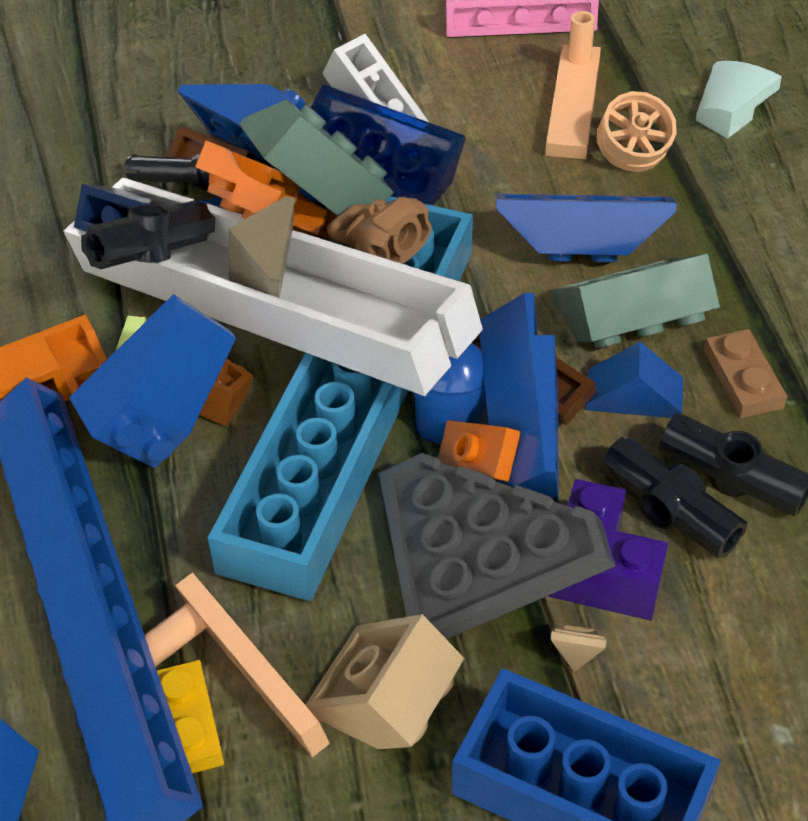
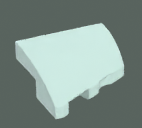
M717 61L713 65L700 102L696 121L728 139L752 121L754 109L757 105L779 90L782 76L745 62Z

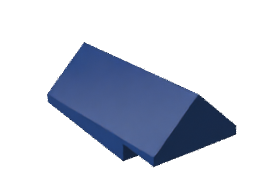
M523 293L480 319L483 328L480 332V343L483 357L488 424L520 431L510 479L508 482L495 481L513 488L518 485L550 496L554 502L559 503L558 379L555 335H538L534 293Z

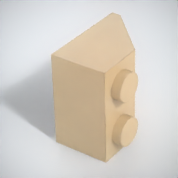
M423 614L357 625L305 705L318 721L376 749L412 747L427 731L428 719L440 699L451 690L454 684L453 677L463 662L464 657Z

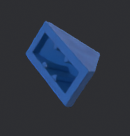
M641 341L589 369L588 378L595 382L597 392L586 403L585 410L672 418L675 413L682 414L683 377Z

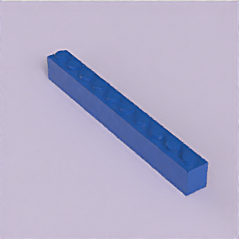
M26 377L0 401V459L4 469L3 476L10 489L15 506L14 513L21 526L26 543V553L31 560L38 583L37 590L43 600L49 620L50 634L55 641L63 667V678L68 685L76 711V722L82 731L91 761L90 769L96 779L105 808V820L186 821L200 810L203 804L63 396Z

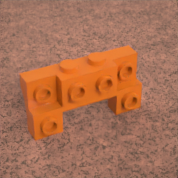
M207 140L205 141L195 167L210 173L208 181L210 185L207 192L222 197L220 207L242 214V218L246 219L285 196L294 197L293 230L317 237L318 235L329 239L327 225L337 218L338 215L310 201L300 192L301 187L281 171Z
M79 316L1 346L0 401L26 377L61 394L64 402L70 400L69 397L107 360L87 316Z

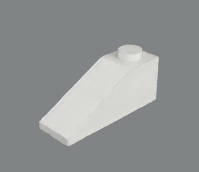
M366 34L333 50L322 74L344 105L400 150L407 148L434 131L432 125Z

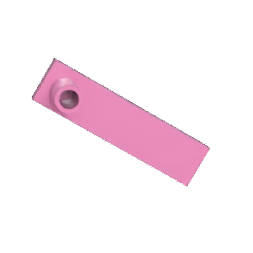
M446 0L447 37L570 32L571 16L578 11H587L595 16L594 31H597L599 0Z

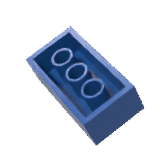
M502 668L452 761V794L510 821H701L712 794L721 760Z

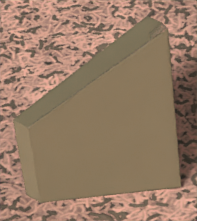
M285 196L229 228V281L280 298L294 226V197Z

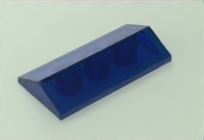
M325 84L322 85L310 107L326 122L322 128L331 136L336 131L342 133L357 147L353 154L362 161L367 155L376 161L387 172L383 180L393 190L392 197L415 198L423 204L433 206L453 182L465 144V136Z

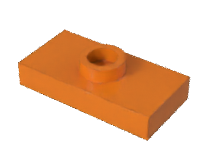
M447 420L438 459L441 463L455 468L462 466L491 476L494 480L508 482L519 442L520 431L507 427Z

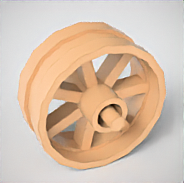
M627 92L617 96L609 103L597 128V144L602 155L612 165L625 171H646L658 165L670 149L677 134L676 119L671 109L660 98L647 92ZM629 111L630 120L619 114V112ZM608 120L622 128V130L611 132ZM656 123L660 131L650 129L651 125ZM648 140L664 143V146L660 150L655 151ZM639 147L643 151V153L633 152L637 150Z

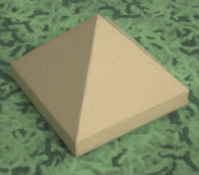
M557 623L552 629L551 641L571 669L576 672L606 649L608 633H605V630Z

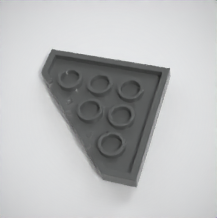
M420 453L379 473L406 617L423 614L446 639L615 567L603 523L593 511L579 506H575V508L554 502L550 496L518 485L515 488L496 482L491 476L462 466L455 468L441 463L438 458L424 453Z

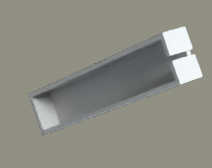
M122 178L113 186V188H121L152 198L151 205L169 207L194 200L126 178ZM207 204L210 213L215 217V232L210 233L207 241L171 250V258L162 262L145 263L131 261L100 270L90 266L88 258L82 252L81 235H85L86 232L74 228L75 221L63 231L85 272L167 301L175 294L210 318L423 396L432 389L451 367L449 357L458 359L483 330L469 284L294 230L292 231L280 298L229 281V228L245 219L242 218V214Z

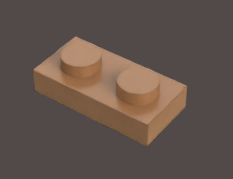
M749 329L706 338L704 353L739 418L784 409L787 395Z

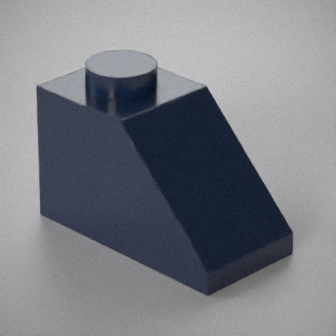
M82 183L74 228L87 232L89 226L128 217V210L130 208L151 205L152 198L121 188Z

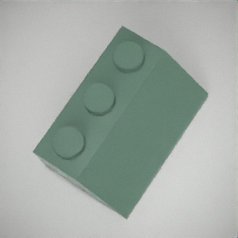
M286 99L251 114L240 122V126L265 160L338 216L352 205L371 204L378 199L386 201L394 193L383 180L387 172L368 155L363 161L353 153L357 150V147L339 131H336L332 136L322 128L326 122L306 104L299 110Z
M708 253L674 257L550 289L552 298L576 341L593 342L594 348L618 344L621 342L620 334L634 330L637 337L664 331L662 323L677 319L679 326L705 320V311L720 308Z

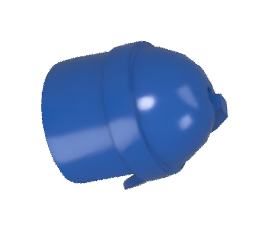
M473 343L466 348L458 359L449 357L451 367L425 396L413 392L415 396L416 429L426 440L441 444L447 420L489 425L483 357L481 349Z

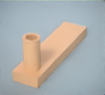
M578 11L571 16L569 45L562 44L545 156L586 159L601 52V47H593L595 16L587 11Z
M192 572L175 586L186 604L145 634L155 667L206 629L312 758L330 743L317 718Z

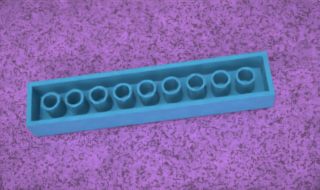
M390 196V197L386 200V202H389V201H391V200H395V199H397V198ZM425 204L429 210L428 220L432 225L431 234L424 246L412 258L406 261L404 265L460 281L472 255L473 214ZM305 353L208 536L215 574L311 602L409 390Z

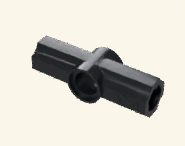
M198 200L179 203L169 207L157 205L135 206L128 210V217L89 226L86 234L81 235V249L88 258L90 266L100 270L131 261L145 263L162 262L171 258V250L207 241L210 233L215 232V217L210 213L207 203Z
M675 413L668 422L666 430L660 439L658 451L710 475L712 485L722 494L728 496L749 494L792 516H798L808 498V473L764 453L759 440L750 433L744 431L721 433L686 415Z
M623 437L610 446L608 453L601 460L600 472L637 498L642 512L649 521L657 527L666 530L675 526L717 558L720 556L725 558L731 553L745 534L748 522L706 493L703 480L692 468L685 464L677 463L670 467L632 439H625Z

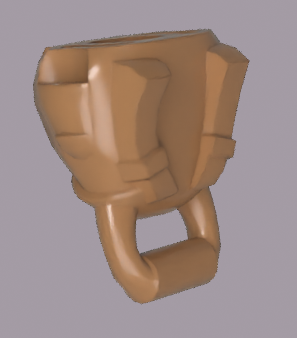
M398 197L389 202L378 199L371 204L352 205L327 225L329 239L333 242L348 244L353 249L404 264L427 242L431 234L432 225L428 220L429 210L425 204L415 198Z

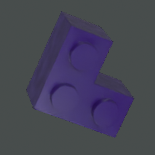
M575 479L567 506L575 508V506L593 511L599 517L604 526L615 567L550 594L548 597L652 621L668 542L620 532L626 494L625 489Z

